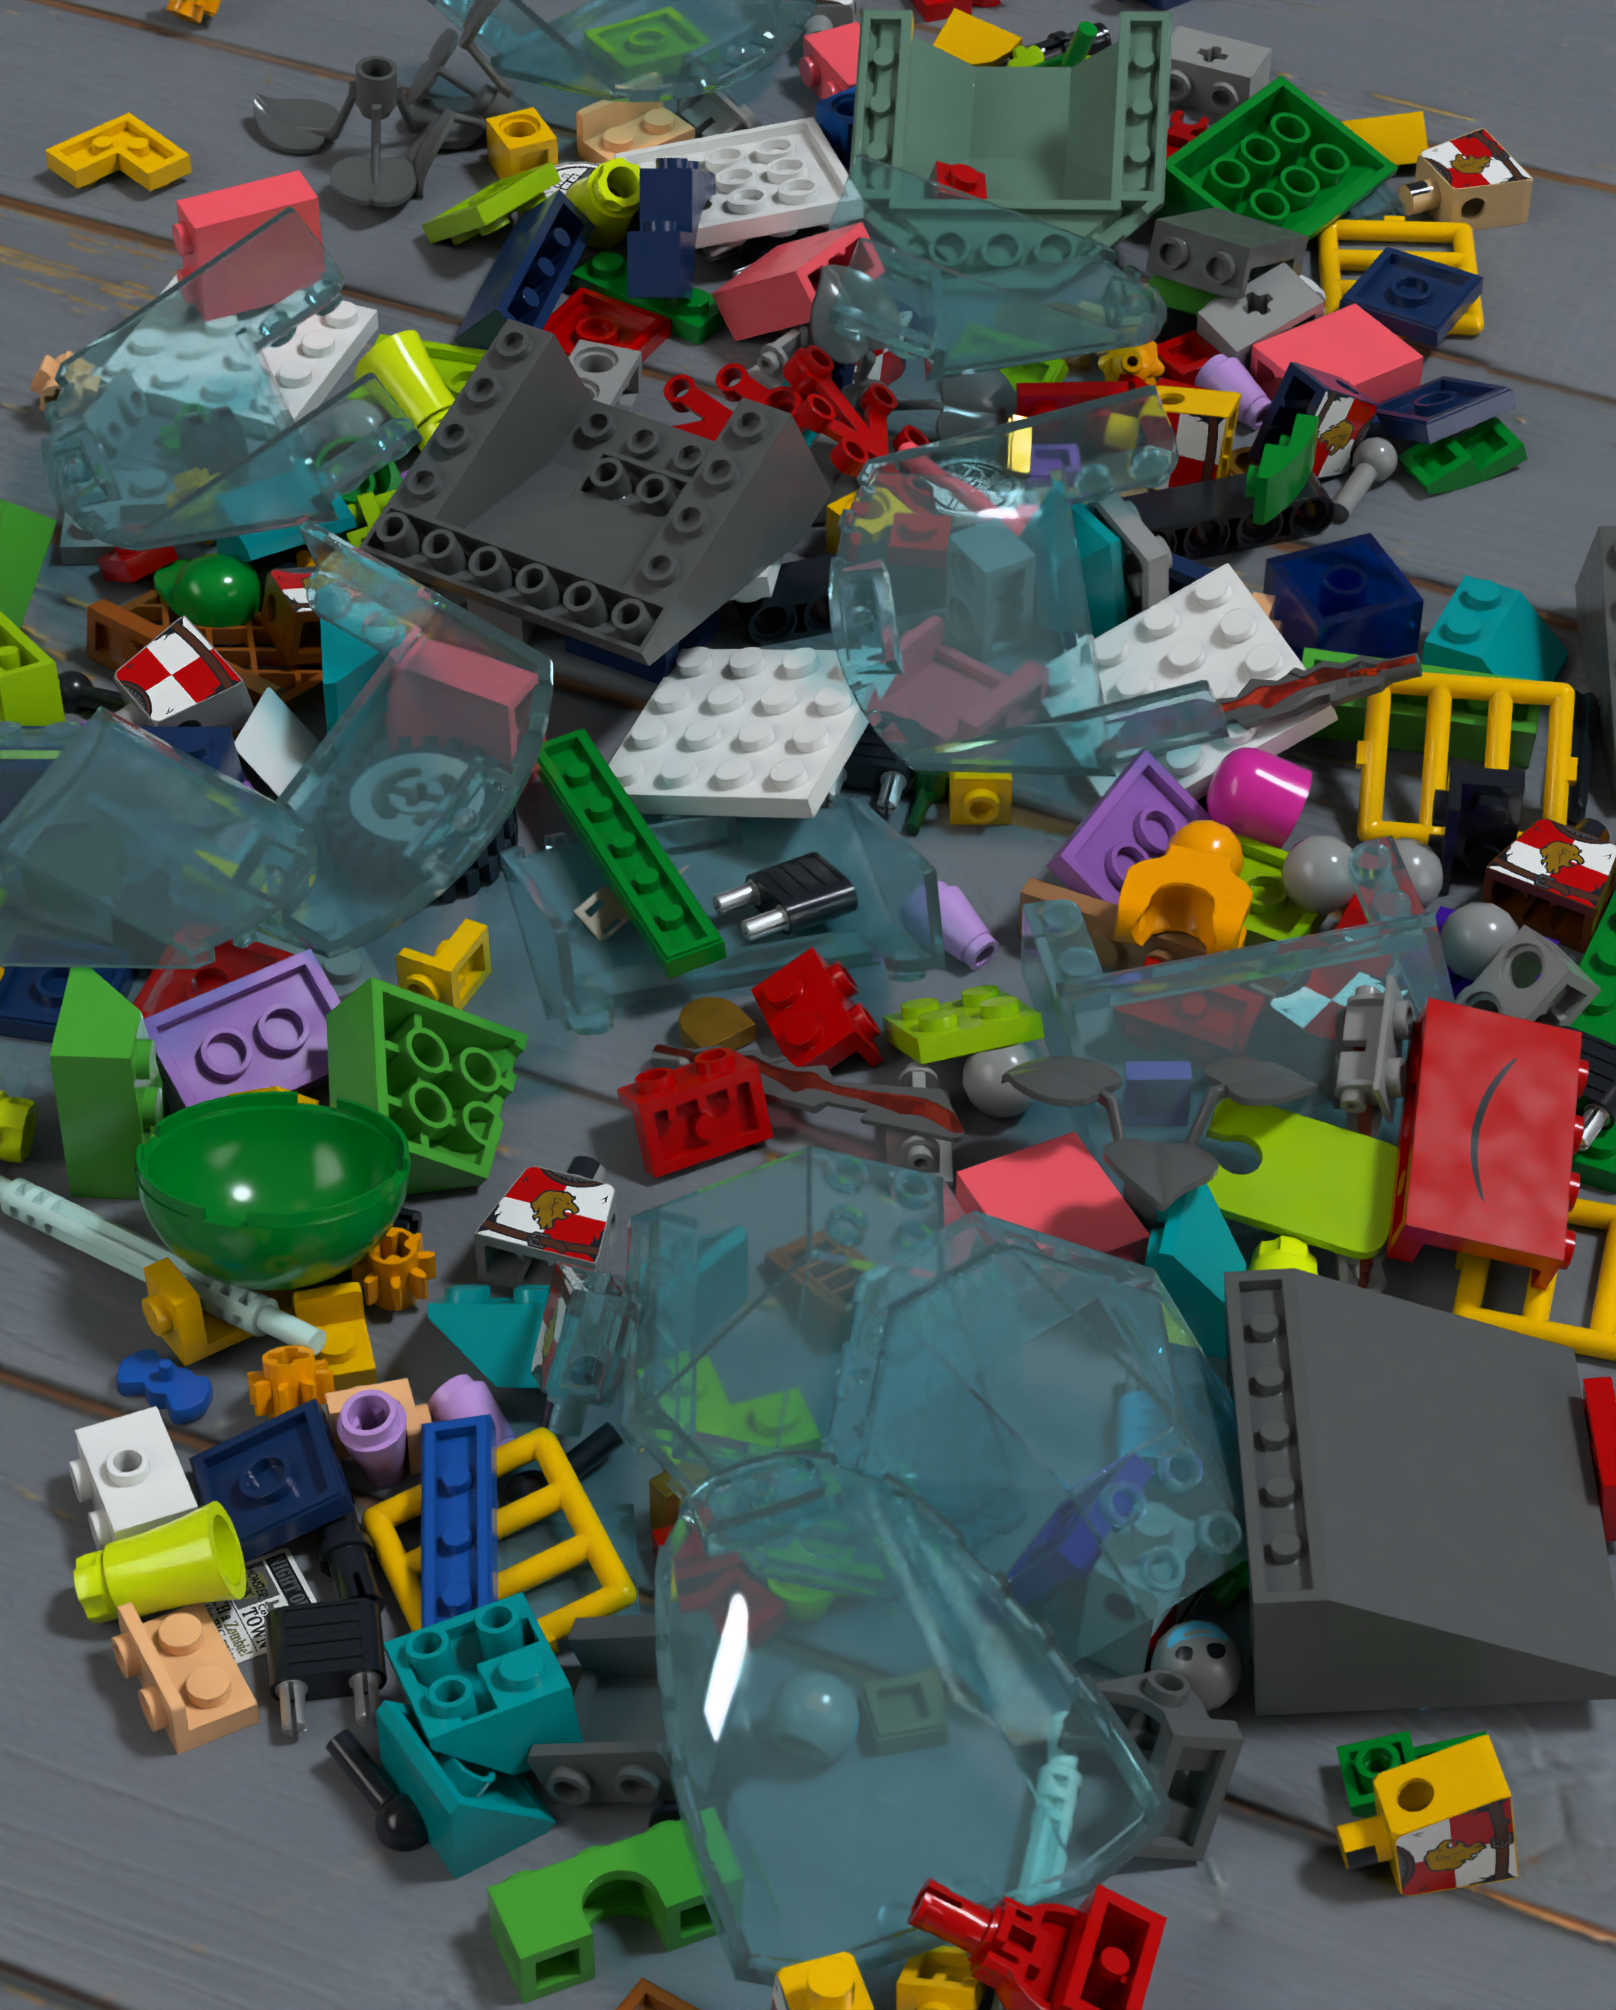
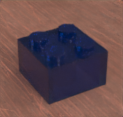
M1371 532L1266 559L1263 594L1276 596L1274 620L1283 621L1282 637L1301 662L1304 647L1383 659H1392L1418 652L1424 599Z

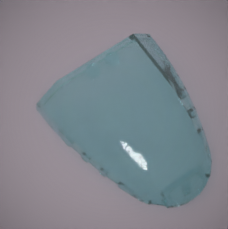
M793 1450L761 1455L726 1467L701 1482L681 1502L679 1517L665 1544L663 1546L659 1545L654 1577L655 1653L660 1712L670 1777L686 1844L704 1901L735 1980L773 1987L775 1972L781 1968L843 1951L849 1952L854 1956L860 1974L870 1972L948 1944V1942L907 1924L908 1916L912 1912V1904L920 1888L928 1878L989 1909H992L995 1904L997 1905L1004 1895L1027 1907L1042 1903L1061 1904L1091 1893L1097 1884L1101 1885L1167 1828L1171 1808L1169 1797L1129 1731L1089 1673L1082 1676L1078 1674L1058 1648L1056 1632L1045 1620L1037 1623L1013 1597L1009 1579L1001 1571L992 1574L966 1549L963 1533L909 1486L888 1472H885L882 1479L879 1480L839 1466L836 1455L833 1452Z

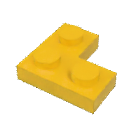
M130 112L45 150L47 168L77 189L92 185L100 178L120 170L148 191L165 187L172 181L192 172L190 155Z

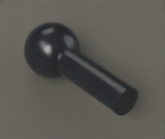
M64 671L58 674L64 713H77L87 709L109 714L125 707L119 692L94 687L90 679L80 672Z
M606 1422L566 1453V1456L578 1479H580L622 1446L624 1442L615 1428ZM526 1470L517 1474L507 1486L505 1504H510L549 1485L543 1472L540 1470ZM553 1514V1515H551V1516H549V1517H547V1518H545V1519H543V1520H541V1521H538V1522H536V1523L544 1522V1521H546V1520L552 1518L555 1514Z
M349 1729L335 1735L326 1745V1750L377 1812L375 1829L379 1840L386 1847L401 1852L413 1851L424 1846L428 1842L427 1829L412 1799L406 1793L398 1791Z

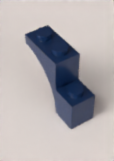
M656 158V168H640V231L627 232L628 298L692 299L694 254L699 222L707 200L712 195H715V173L700 170L699 161H688L687 158Z

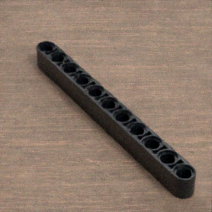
M1311 471L1305 486L1294 501L1279 515L1264 525L1252 523L1254 500L1245 499L1248 473L1121 497L1124 501H1131L1140 514L1141 521L1154 536H1161L1165 540L1172 553L1191 561L1312 537L1327 529L1333 522L1336 514L1334 502L1313 471ZM977 526L951 530V536L962 533ZM889 543L782 563L772 597H764L748 603L732 601L749 636L755 642L763 645L777 644L945 610L946 569L945 572L888 568Z

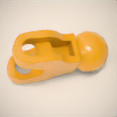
M1194 820L1180 828L1170 838L1164 856L1147 859L1130 866L1118 901L1113 940L1143 947L1153 934L1165 931L1183 932L1198 938L1206 946V961L1235 967L1245 944L1247 929L1244 926V922L1251 908L1253 892L1246 882L1239 878L1244 868L1241 842L1232 830L1213 820Z

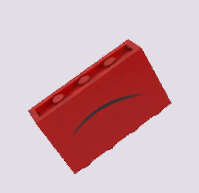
M1427 998L1415 1020L1413 1037L1408 1041L1406 1061L1407 1091L1402 1100L1386 1257L1413 1263L1422 1246L1427 1244L1532 1268L1531 1287L1542 1290L1547 1288L1559 1269H1568L1573 1257L1576 1241L1575 1231L1567 1229L1568 1212L1570 1213L1575 1206L1580 1187L1579 1173L1571 1172L1572 1155H1576L1584 1133V1117L1576 1115L1577 1099H1580L1584 1092L1589 1072L1588 1061L1580 1059L1582 1032Z

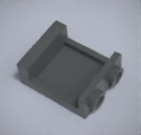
M1217 207L1159 218L1155 222L1146 270L1148 273L1232 300H1239L1245 296L1248 278H1252L1259 273H1266L1283 262L1300 277L1309 236Z
M708 1612L575 1618L567 1641L583 1668L573 1697L583 1743L534 1744L531 1746L527 1756V1762L552 1804L573 1806L585 1803L612 1802L646 1804L652 1801L687 1800L733 1663V1658Z

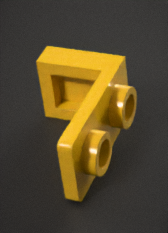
M169 1257L143 1268L148 1290V1297L143 1298L141 1301L145 1318L155 1335L161 1336L185 1366L254 1336L203 1311L199 1294ZM295 1289L256 1290L275 1299L280 1310L294 1316L292 1296L297 1292Z

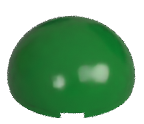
M269 1091L215 1098L186 1107L167 1116L155 1124V1136L145 1145L138 1144L134 1172L137 1193L148 1221L163 1243L187 1265L222 1283L241 1288L262 1291L290 1290L314 1285L337 1276L365 1258L383 1240L395 1223L404 1204L409 1186L411 1157L408 1141L402 1129L386 1115L375 1109L339 1097L337 1098V1108L298 1103V1092Z

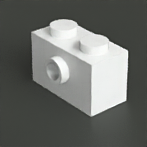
M157 1406L75 1430L79 1459L68 1462V1467L78 1501L82 1503L92 1500L95 1511L88 1513V1520L98 1551L104 1550L107 1543L143 1533L179 1519L198 1509Z

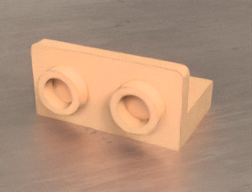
M655 77L584 107L576 113L577 155L590 163L602 164L615 159V153L695 139V128L663 106V83Z
M132 1602L117 1607L121 1634L112 1637L111 1644L119 1668L126 1679L137 1675L143 1689L138 1690V1696L150 1728L153 1732L164 1728L177 1754L260 1722L258 1703L204 1603L183 1607L145 1623H142Z

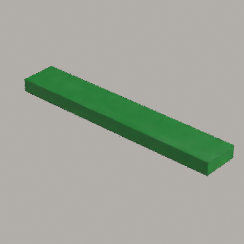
M579 729L529 747L532 767L624 911L629 915L631 922L667 978L671 979L727 958L725 941L585 729Z

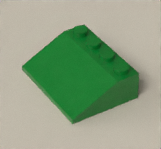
M1280 75L1166 159L1164 206L1152 217L1159 219L1217 207L1308 235V241H1310L1393 177L1399 167Z

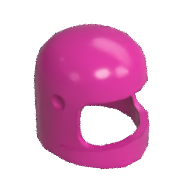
M1241 747L1235 749L1222 759L1212 775L1206 796L1207 811L1213 821L1229 827L1233 833L1281 849L1294 829L1305 805L1312 782V771L1257 748Z

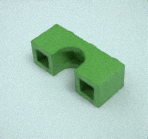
M702 1812L678 1821L668 1820L660 1822L644 1833L607 1846H591L579 1852L575 1857L535 1871L524 1870L506 1878L503 1882L487 1887L490 1933L523 2004L595 1979L592 1928L607 1918L625 1915L646 1921L656 1930L666 1952L738 1927L737 1880Z

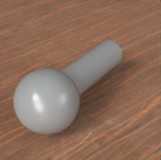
M1378 437L1368 438L1356 447L1353 454L1355 470L1333 500L1336 508L1335 519L1340 521L1347 520L1372 483L1387 479L1396 469L1397 453L1393 445L1387 440Z

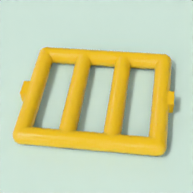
M1384 216L1383 220L1337 219L1316 235L1320 287L1326 297V300H1323L1324 316L1339 310L1340 300L1357 281L1341 280V271H1366L1383 251L1339 249L1338 241L1453 243L1454 252H1403L1478 275L1473 230L1469 224L1463 222L1405 221V216ZM1481 294L1447 335H1477L1483 330L1484 318ZM1396 335L1400 339H1409L1400 335Z
M1421 672V677L1395 682L1382 692L1367 697L1364 741L1357 742L1355 769H1361L1357 836L1363 843L1384 845L1388 841L1404 837L1418 839L1427 845L1429 833L1441 834V827L1432 826V810L1435 789L1446 790L1452 699L1489 701L1484 768L1509 770L1513 703L1550 706L1542 819H1550L1567 826L1569 786H1575L1578 758L1571 757L1575 692L1571 685L1561 682ZM1391 694L1428 697L1419 824L1382 821ZM1518 831L1517 838H1518L1523 832H1519V831Z
M1577 1198L1573 1210L1570 1213L1568 1212L1567 1223L1607 1230L1589 1328L1549 1321L1558 1271L1547 1288L1542 1290L1531 1287V1268L1522 1316L1481 1308L1491 1259L1457 1252L1455 1269L1461 1270L1452 1314L1574 1348L1575 1354L1616 1361V1205Z
M540 1427L496 1447L497 1478L537 1460L549 1485L497 1509L498 1541L562 1510L575 1536L498 1572V1601L520 1592L524 1593L589 1562L602 1588L537 1619L555 1654L560 1652L557 1642L569 1636L575 1618L612 1616L632 1606L637 1598V1591L555 1433L549 1428ZM421 1483L366 1509L361 1517L362 1527L365 1533L371 1537L375 1555L412 1632L421 1629V1582L419 1579L421 1578V1546L406 1552L394 1527L421 1515Z

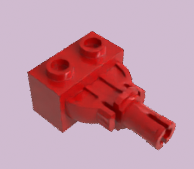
M928 1878L920 1888L912 1904V1912L908 1916L907 1924L968 1952L967 1961L971 1963V1977L994 1988L998 1998L1007 2010H1142L1167 1918L1100 1884L1095 1886L1078 1909L1056 1903H1042L1027 1907L1005 1895L999 1900L997 1905L995 1904L992 1909H989Z

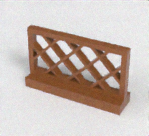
M155 588L122 606H118L103 598L87 607L86 657L116 672L170 626L169 622H175L180 616L159 596ZM258 612L249 622L235 627L213 628L195 626L212 646L213 644H246V648H214L242 678L254 708L268 687L277 694L292 712L299 710L324 695L322 670H300V666H322V662L288 665L277 648H255V644H273L262 626V613ZM152 622H161V625H156ZM240 666H249V670H246ZM258 666H290L291 670H258ZM281 688H293L281 695Z

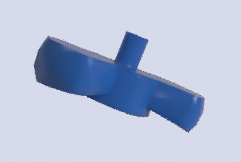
M154 1349L137 1351L121 1361L116 1374V1388L121 1396L145 1395L151 1407L157 1406L158 1409H167L174 1424H188L201 1419L206 1414L213 1400V1386L208 1377L196 1376L188 1368L177 1367L171 1359L160 1358Z

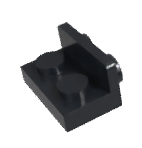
M1450 765L1447 790L1435 789L1432 826L1441 827V834L1429 833L1427 844L1439 858L1442 865L1443 886L1439 894H1449L1452 872L1485 874L1488 864L1517 839L1525 790V771Z

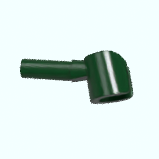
M919 758L915 761L912 789L915 803L905 826L907 833L911 835L919 834L927 811L932 803H939L947 798L950 774L949 763L945 762L944 768L941 771L929 772L925 771V758Z

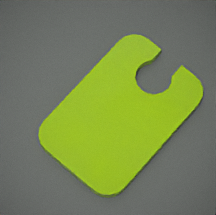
M1230 1098L1224 1099L1217 1105L1213 1112L1206 1137L1224 1143L1231 1141L1243 1142L1251 1146L1257 1152L1260 1159L1258 1169L1244 1175L1232 1174L1219 1164L1217 1175L1207 1182L1223 1217L1278 1235L1296 1237L1309 1245L1354 1259L1364 1260L1373 1258L1382 1251L1390 1229L1398 1150L1396 1146L1271 1105L1246 1106Z

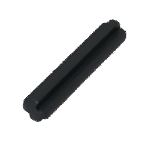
M1575 690L1571 757H1577L1578 764L1575 786H1569L1567 820L1578 823V821L1585 818L1598 699L1591 692L1581 694Z

